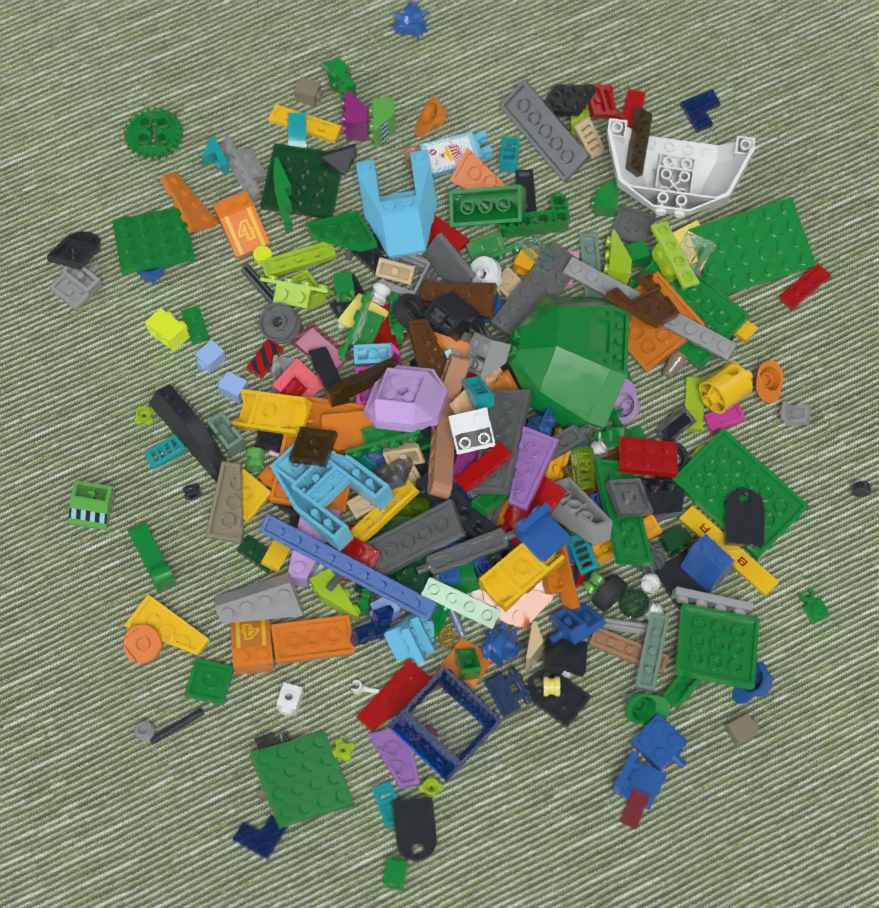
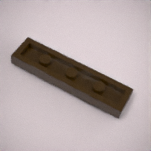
M641 106L635 109L625 167L626 170L636 177L643 176L653 117L652 114Z
M391 357L327 388L328 402L331 406H334L373 387L387 368L397 366L396 359Z

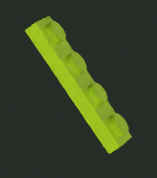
M321 242L261 260L260 263L265 278H267L268 275L277 277L337 259L333 244Z

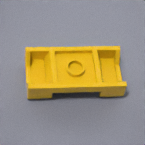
M241 389L240 393L243 400L239 418L231 421L232 425L238 430L251 432L259 430L297 438L300 427L306 426L312 402L305 397Z
M521 543L480 577L479 585L506 612L520 600L521 596L546 575H550L564 563L565 557L562 554L555 553L545 562H540Z

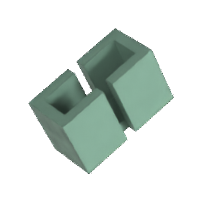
M220 411L206 421L210 432L221 443V446L231 458L246 448L244 438L223 411Z

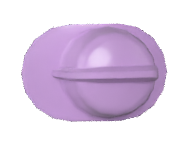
M625 379L614 405L615 410L624 408V411L618 416L622 424L634 420L640 412V402L637 399L635 386L628 379Z

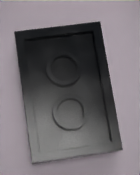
M556 84L552 87L544 102L556 116L579 117L597 89L594 85Z

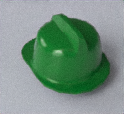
M635 692L629 698H625L626 715L631 722L648 725L657 714L664 720L669 715V703L661 696Z

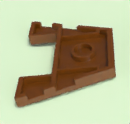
M651 272L641 275L637 280L648 292L630 299L616 287L607 291L604 296L608 301L655 329L676 319L680 313L668 296H664L660 291L662 288L660 284H655L652 280L654 276Z

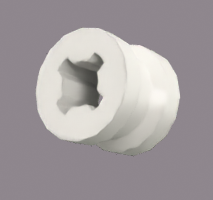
M375 283L373 286L375 294L372 301L377 305L383 306L391 290L383 284Z

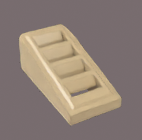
M588 116L573 125L578 141L592 156L590 159L604 151L603 144Z

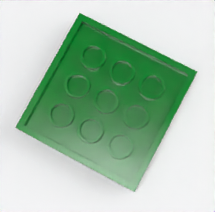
M174 207L112 220L122 275L195 260L191 236L187 230L188 224L182 221L179 209Z
M682 603L674 675L753 690L755 687L760 618Z
M325 731L254 751L250 754L251 761L279 829L351 807L355 803L337 759L333 755V750Z

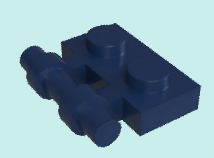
M515 667L508 670L511 676L508 679L501 673L485 683L503 718H507L522 709L519 704L520 700L524 699L526 705L534 702L530 696L532 694L529 688H526L522 681L521 673H518ZM513 684H515L519 690V692L515 695L512 689L510 688V686Z

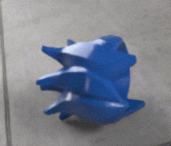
M421 0L408 2L403 14L395 12L394 15L398 24H391L394 31L400 35H415L418 40L420 36H423L421 30L426 33L428 32L426 28L428 25L423 18L430 12L423 11L418 7Z
M501 621L502 629L495 625L492 629L490 628L491 633L484 632L487 639L482 646L483 657L488 661L492 659L500 668L503 666V661L517 657L521 648L525 645V643H517L516 641L518 627L509 632L504 621Z

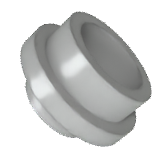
M146 721L140 722L135 728V736L140 741H148L155 734L154 726Z

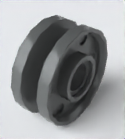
M281 302L272 303L261 312L259 328L261 333L272 342L287 344L293 341L299 334L301 318L299 313L289 305ZM283 320L282 325L278 327V322Z

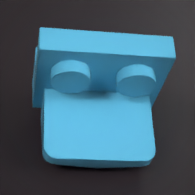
M414 613L387 629L384 634L396 660L400 661L411 657L415 659L417 665L425 662L427 653L433 652L437 643L434 638V620L427 621Z

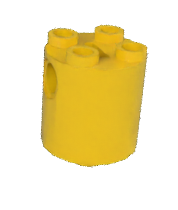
M731 360L700 383L699 393L703 403L713 412L723 414L753 391L751 380L753 375L748 369L745 370L736 361Z

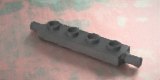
M587 423L581 428L573 424L553 436V438L559 440V444L551 462L584 443L583 435L592 430L590 424Z
M502 528L429 555L427 556L426 564L416 567L417 572L420 575L430 571L434 576L504 550L508 548V540L516 538V529L505 533Z

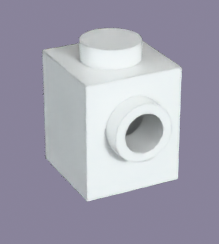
M283 683L276 704L281 714L297 716L304 695L303 687Z

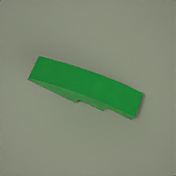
M275 157L273 177L276 202L285 231L288 232L293 230L292 221L289 213H292V204L289 196L292 195V187L279 158Z
M678 676L662 697L678 710L704 680Z

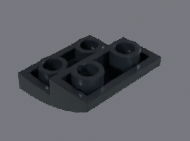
M546 637L543 669L558 675H562L566 671L583 677L586 673L588 643L581 641L573 645L569 640L561 638L553 644L549 637Z

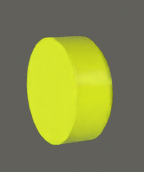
M267 246L255 248L253 252L255 262L261 265V260L271 258L272 252Z

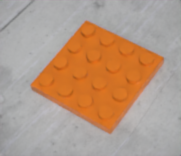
M658 271L654 273L652 280L655 284H660L662 287L660 291L664 296H668L680 314L706 327L704 322ZM641 285L634 289L642 294L648 292ZM630 314L628 352L646 373L650 372L687 342V340L661 326L655 329Z

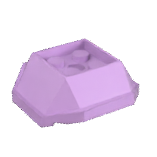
M397 365L394 368H387L382 377L375 382L364 409V414L375 428L405 432L422 430L428 426L432 427L439 424L449 396L448 390L434 369Z

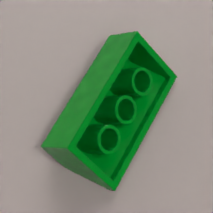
M522 185L449 190L450 227L523 222L526 210V189Z

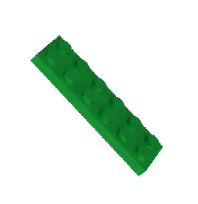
M596 458L592 464L603 511L613 521L610 540L616 564L650 567L654 562L643 517L618 518L605 486L608 480L633 479V476L629 473H619L617 460Z

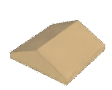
M536 621L532 622L526 655L525 671L527 672L532 669L542 656L543 640Z

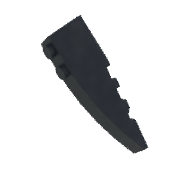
M168 384L157 390L149 405L217 483L222 461L227 462L202 416L177 387Z

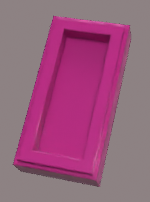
M736 403L723 414L710 412L705 414L703 419L711 434L723 428L741 423L746 420V417L739 403Z

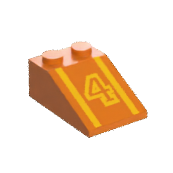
M247 191L213 204L215 217L236 259L254 252L258 246L270 245Z
M270 619L231 623V645L235 675L275 671Z

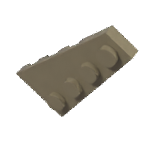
M223 461L221 463L205 535L207 538L244 544L242 465Z

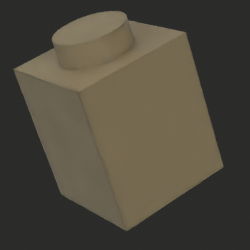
M300 77L294 90L295 101L315 107L323 96L321 83Z
M747 713L727 724L725 731L735 747L756 737L759 725Z

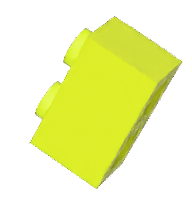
M162 308L158 309L144 322L148 332L173 352L190 338L187 325L181 320H176L171 312H166Z

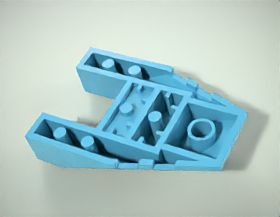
M428 149L410 152L415 190L391 195H380L378 173L374 159L356 162L365 219L370 224L389 259L423 253L427 250L430 229L434 221L435 209L437 208Z
M293 443L270 467L295 511L338 551H341L353 539V536L348 526L325 509V507L349 486L382 511L395 498L392 490L386 482L351 456L336 454L333 450L326 467L290 463L289 456L294 446Z

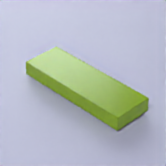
M686 377L685 407L697 421L686 431H703L704 403L699 393V385L706 378Z

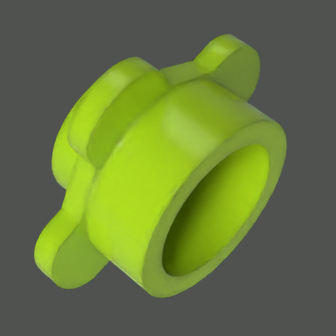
M146 406L136 408L135 423L137 425L141 423L151 425L153 423V408Z
M338 739L335 742V750L332 751L335 758L347 762L351 759V752L355 748L354 744Z
M429 776L424 784L419 786V791L425 793L428 797H432L434 800L436 795L443 791V785L438 783L433 776Z

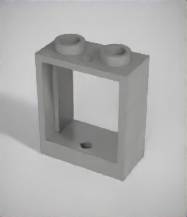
M413 255L392 258L395 261L417 266L416 270L421 271L422 274L413 291L390 283L391 280L382 278L380 284L387 286L391 290L390 294L398 293L399 297H401L403 294L410 293L418 297L422 290L423 282H426L431 272V262L423 257L418 258Z

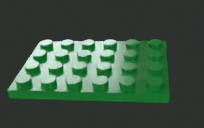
M792 197L688 229V234L703 276L725 295L802 272L817 265Z
M653 259L628 286L632 289L637 288L640 285L637 282L638 278L647 272H651L653 275L658 271L661 274L657 262ZM691 266L699 281V285L682 289L677 278L669 284L704 322L706 328L730 340L750 319V314ZM689 341L677 349L699 371L714 356V354Z
M724 428L677 473L676 478L671 480V482L677 483V486L685 489L684 494L723 530L725 503L730 494L738 489H750L759 494L765 506L764 547H743L756 560L809 507L805 501ZM747 495L740 496L741 502H750Z

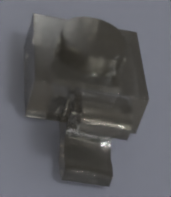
M288 731L282 732L276 737L274 732H270L254 738L258 750L292 741Z

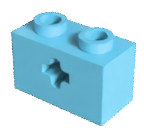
M392 343L354 345L355 367L374 366L391 358Z

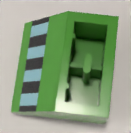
M394 97L372 98L373 105H369L370 140L374 141V148H379L396 132Z
M75 480L70 496L68 523L107 531L115 499L113 486Z

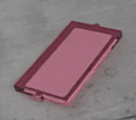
M313 322L291 342V345L309 360L308 350L326 346L337 371L339 369L342 370L343 366L352 358L349 354L346 361L339 360L341 346Z

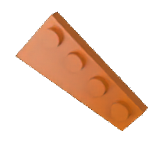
M468 148L449 179L465 189L507 186Z

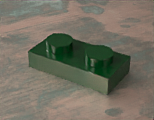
M247 535L244 539V544L241 543L236 549L237 553L264 572L268 573L271 570L261 564L268 548Z

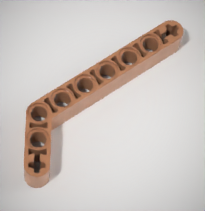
M455 354L448 356L440 379L448 390L449 396L439 424L431 427L427 493L443 499L449 498L453 481L455 445L447 416L454 415L455 413L449 404L460 394L462 388L461 380L465 379L470 363L468 358Z

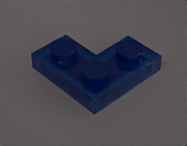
M713 89L680 103V107L696 134L713 127V122L707 112L721 105Z
M391 604L373 610L370 623L353 628L350 638L353 647L385 637V631L390 628L394 613Z
M271 814L261 831L242 822L233 837V841L260 857L269 860L289 826L279 829L274 815Z

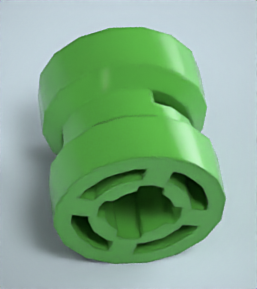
M253 447L246 450V458L248 459L245 464L246 471L257 473L265 469V463L263 462L265 457L264 449Z
M593 571L590 574L589 580L584 581L581 586L591 595L595 596L606 580Z

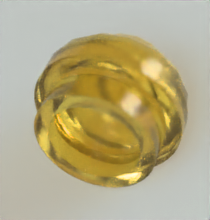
M444 627L438 633L437 639L439 644L449 648L455 645L457 634L453 629Z

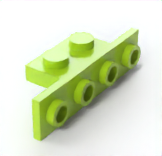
M664 221L651 225L650 228L658 241L651 253L666 281L670 283L677 278L682 289L699 285V281L668 222Z
M268 275L267 278L260 277V281L276 285L274 303L281 302L289 306L310 309L313 291L330 295L335 294V291L329 290V286L318 284V287H312V283L301 281V284H296L295 280L284 278V281H279V277Z

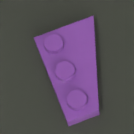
M408 726L368 734L369 739L398 787L405 789L419 786L420 781Z

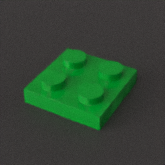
M195 658L185 697L224 706L234 672L233 666Z

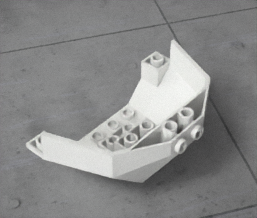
M609 118L607 128V140L618 188L655 211V214L661 216L671 214L676 218H684L687 215L727 203L753 158L756 138L737 136L736 142L712 145L649 136L643 176L636 177L625 169L632 129L627 127L628 121Z

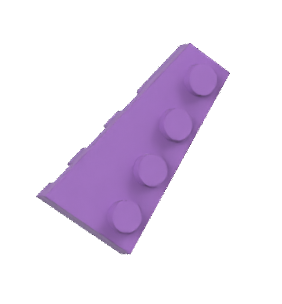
M523 426L518 459L515 465V475L509 497L510 505L528 511L558 447V439Z

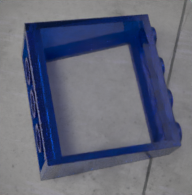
M443 666L387 727L447 782L468 761L503 720L497 712L491 710L485 704L482 698L476 696L467 684L461 682L452 670ZM437 684L485 728L459 757L452 753L411 714Z

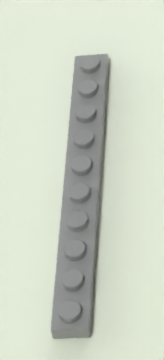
M574 257L570 259L563 271V275L602 296H605L607 291L616 287L630 299L642 295V293ZM680 313L676 319L661 326L727 362L737 346L735 342Z

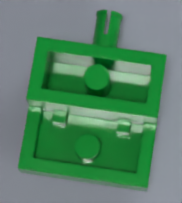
M338 56L330 63L323 61L321 67L327 72L329 87L333 91H337L341 99L346 98V91H350L357 97L356 83L351 79L350 68Z

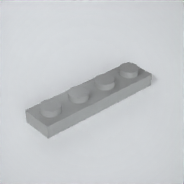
M681 587L673 589L671 598L677 599L678 603L691 602L696 603L697 606H710L717 610L733 611L741 615L750 613L753 608V603Z

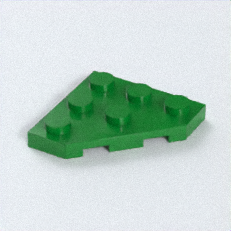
M358 210L306 223V229L314 240L359 252L377 248V241Z

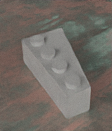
M570 477L556 481L555 483L567 492L551 514V517L593 545L610 540L613 521Z
M290 572L215 597V609L221 624L303 616V605Z

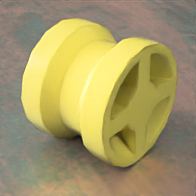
M560 676L555 678L543 677L544 696H549L550 694L560 696Z

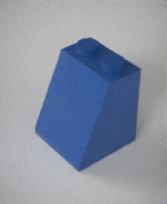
M705 534L692 546L680 567L704 590L710 593L734 570L735 560Z

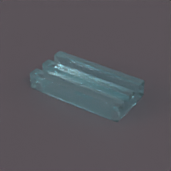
M533 235L531 240L527 239L525 244L521 243L519 246L541 269L555 260V256ZM534 244H536L549 258H547ZM529 247L543 260L542 263H541V262L539 261V259L528 249Z

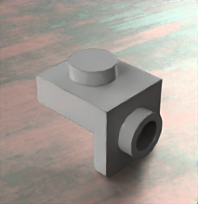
M783 401L782 408L780 409V418L787 426L809 425L811 407L809 404L789 405L787 401Z

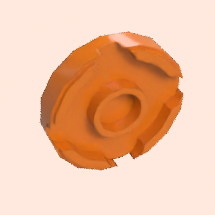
M146 624L133 626L127 631L123 639V650L126 656L131 661L140 664L150 663L155 660L161 653L163 646L159 631L153 626Z

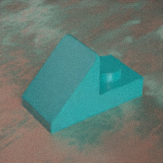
M211 136L201 157L202 165L205 167L214 163L216 169L221 170L223 176L230 173L229 164L214 136Z

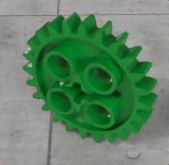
M154 106L152 111H150L149 107H147L146 112L140 109V115L134 113L135 119L129 118L130 124H125V142L128 149L131 148L132 154L136 153L138 158L142 155L144 160L150 157L151 161L154 160V157L161 160L162 155L168 158L167 153L174 154L173 148L179 149L178 143H182L183 128L180 124V119H176L175 113L171 115L170 110L164 112L163 107L159 111H157L156 106ZM155 120V130H156V131L154 132V140H155V143H154V146L152 147V143H153V141H152V136H153V121Z

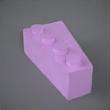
M325 508L342 520L341 510ZM300 516L298 529L326 543L327 541ZM295 550L292 551L288 573L290 572L295 586L308 588L309 578L313 576L319 563Z

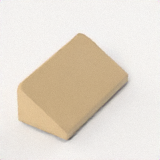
M380 257L375 276L411 285L417 266Z

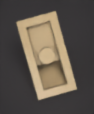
M405 442L397 448H384L382 452L387 464L409 457L413 461V465L425 463L422 451L417 443Z

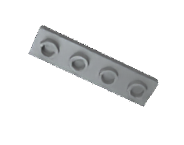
M226 136L220 148L244 191L248 192L252 202H255L261 193L256 181L265 180L267 173L252 148L236 149L231 138Z

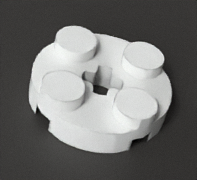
M481 256L471 263V269L476 274L471 282L496 283L497 286L502 283L501 267L496 260L487 256ZM485 271V272H486L485 278H481V277L484 275L483 272Z

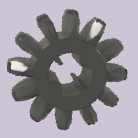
M651 541L649 545L654 563L650 567L635 565L639 572L643 571L645 574L649 571L654 574L656 569L661 570V565L665 564L664 550L659 543L654 544Z

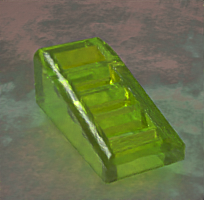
M576 447L570 452L574 482L581 489H594L593 447ZM581 478H588V481H581Z

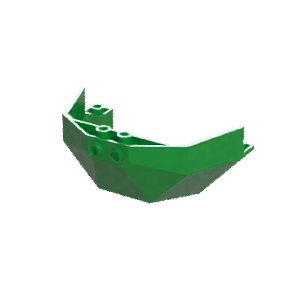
M545 297L522 323L512 330L510 340H512L509 351L510 365L521 389L532 392L530 404L544 414L547 408H551L552 414H555L556 422L566 429L573 424L581 428L587 423L604 429L627 376L630 313L611 302L597 297Z

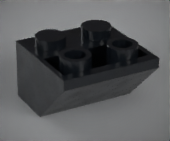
M451 291L433 300L422 315L457 342L480 312Z
M656 476L655 479L640 478L654 511L652 514L682 512L685 489L677 486V483L667 481L665 477Z

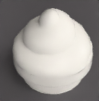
M598 440L590 444L589 452L591 458L608 452V448L603 441Z
M648 573L642 577L641 587L644 591L653 593L659 589L660 580L657 574Z
M650 602L644 611V616L647 617V620H649L650 612L664 615L662 606L659 603Z

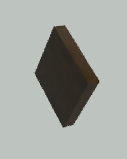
M300 427L289 456L290 463L326 467L338 436L337 432Z

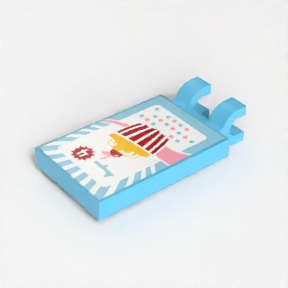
M486 130L480 131L474 136L471 131L419 144L421 150L428 149L433 177L454 172L467 148L480 160L492 159L491 146H485L481 150L479 144L488 143Z

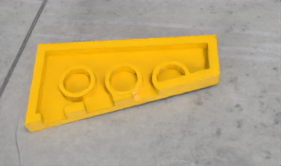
M150 595L145 597L124 625L129 629L139 624L153 626L159 631L162 642L196 656H199L211 641Z

